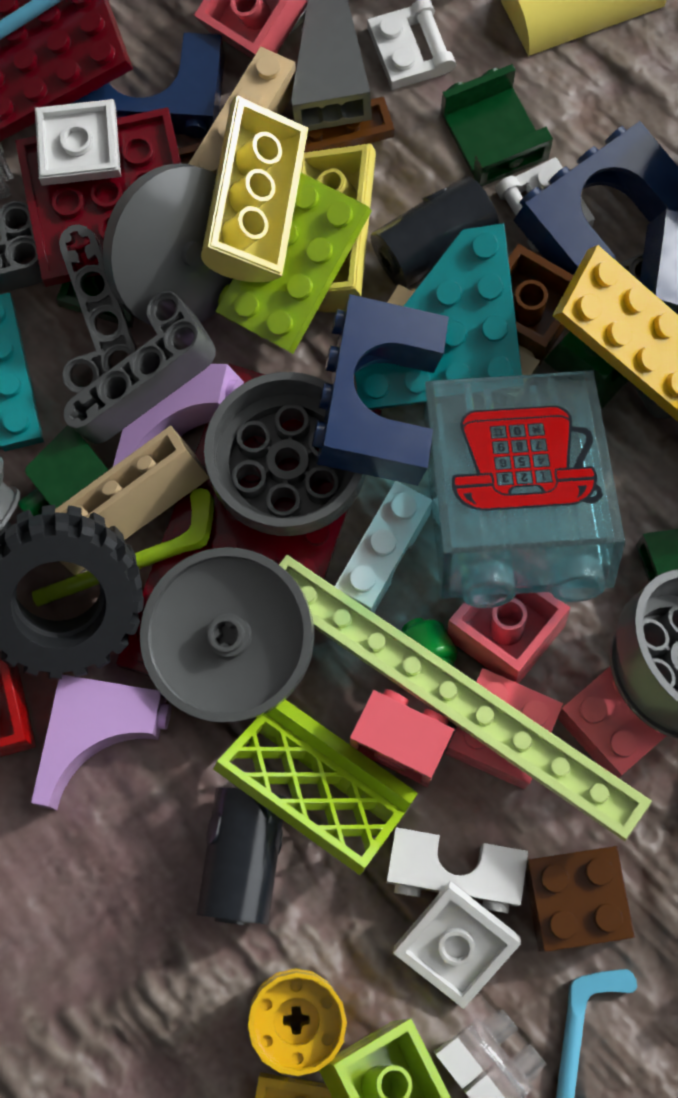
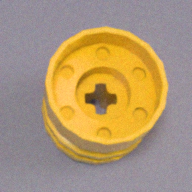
M292 968L276 972L261 983L251 1000L248 1029L252 1046L261 1060L279 1073L302 1076L318 1072L334 1060L344 1043L347 1020L343 1003L329 982L313 971ZM299 1006L301 1013L308 1015V1021H302L299 1030H292L290 1022L283 1021V1016L291 1015L292 1007Z

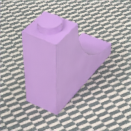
M210 364L205 370L122 430L113 467L170 425L182 436L191 429L210 422L222 401L232 391L244 384V381L228 364Z
M62 675V679L58 680L31 803L42 808L57 810L61 796L71 777L94 754L113 744L127 740H158L160 729L166 730L168 727L171 704H166L167 699L158 690Z

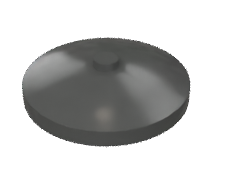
M169 164L155 168L139 177L128 187L116 203L108 220L103 241V266L108 285L124 310L151 326L152 324L147 317L146 311L150 300L156 294L162 291L174 292L202 323L217 313L215 311L219 305L220 293L233 280L211 270L201 259L217 175L210 170L190 164Z
M241 548L209 549L187 557L176 564L160 579L147 600L141 620V653L152 682L160 693L178 709L191 716L208 721L225 723L246 721L266 714L279 706L294 692L302 681L311 661L314 647L313 616L307 598L299 584L284 568L262 554Z

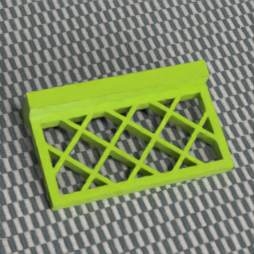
M287 700L270 712L257 717L219 758L213 768L214 771L358 875L362 874L418 795L415 790ZM258 732L278 745V747H260L257 738ZM234 759H253L256 772H243L231 762ZM263 759H281L285 772H266ZM292 759L299 760L313 770V772H295ZM270 784H288L292 799H280L271 792ZM299 784H317L321 798L303 799ZM328 784L334 785L348 795L349 798H332ZM306 810H324L328 825H317L308 819ZM336 810H353L357 825H340ZM364 810H369L386 822V824H368ZM361 836L365 849L363 856L361 857L347 847L343 837Z

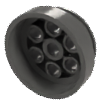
M277 372L251 379L232 391L214 412L206 432L204 444L208 476L213 490L224 508L234 518L249 528L277 536H296L311 533L338 519L348 510L358 496L366 475L318 465V451L315 449L316 447H312L317 421L324 422L326 412L325 409L319 408L323 384L328 383L325 380L297 372ZM288 420H298L303 424L300 429L292 432L282 428V425ZM252 436H260L265 439L263 445L258 448H249L244 445L245 441ZM286 458H292L299 462V465L292 471H283L277 467ZM247 475H256L261 478L260 483L253 488H244L240 485V481ZM318 481H328L333 485V489L326 494H317L311 487ZM288 497L295 501L293 508L288 511H278L273 505L278 499Z
M678 569L655 577L627 602L620 614L617 630L611 641L609 655L614 682L628 707L651 728L677 739Z

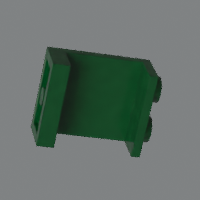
M513 64L501 69H490L481 77L466 83H455L442 92L441 115L474 179L481 186L549 159L553 138L547 126L538 130L534 128L513 89L516 72Z

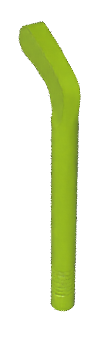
M199 488L192 491L190 495L192 507L191 526L186 532L174 539L135 553L139 569L184 552L200 549L207 544L210 538L214 513V498L208 490ZM86 571L32 591V597L35 604L39 607L98 585L99 582L91 572Z

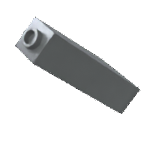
M308 0L291 103L294 122L307 127L308 131L372 120L370 88L348 0Z

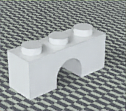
M395 481L334 587L375 613L391 585L393 574L401 558L408 548H412L428 520L433 500Z
M395 828L386 881L388 884L395 885L394 893L420 898L421 890L440 893L451 881L472 899L482 900V906L486 910L508 914L509 906L517 907L521 905L528 851L484 843L480 847L476 868L467 875H454L446 871L439 862L437 851L440 835Z

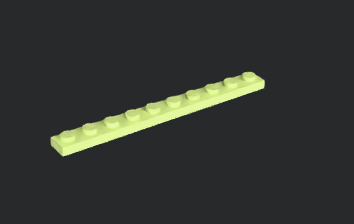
M286 555L279 565L295 579L304 592L312 612L315 629L431 709L445 716L450 722L626 842L651 805L652 800L290 556Z

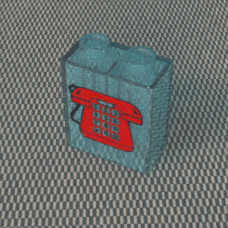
M594 371L425 381L424 427L433 429L428 477L430 496L433 500L432 515L441 599L463 597L464 602L470 606L492 608L510 602L516 594L552 592V595L560 601L583 602L599 596L605 588H614L625 545V536Z

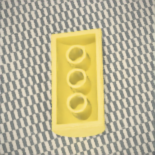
M501 0L528 56L665 7L666 0Z
M239 96L232 100L229 108L201 259L211 270L228 278L246 282H268L280 278L283 274L308 128Z
M370 143L305 152L301 173L370 208L376 151ZM369 217L319 306L318 312H336L337 309L344 310L349 294L361 297Z

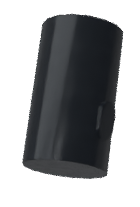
M464 176L448 187L423 197V202L372 232L370 235L371 244L377 259L386 274L397 286L400 284L408 288L427 276L463 229L499 224L497 212L491 199L482 186L471 176Z
M219 787L215 791L212 816L209 820L206 834L207 850L197 915L215 918L214 921L245 926H250V923L269 925L277 861L282 847L283 820L239 788ZM275 794L280 799H286L284 796Z

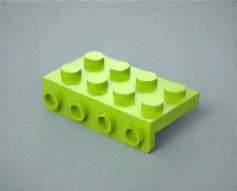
M300 173L282 276L268 282H246L233 279L220 293L219 305L215 312L287 352L294 354L372 210L367 205Z

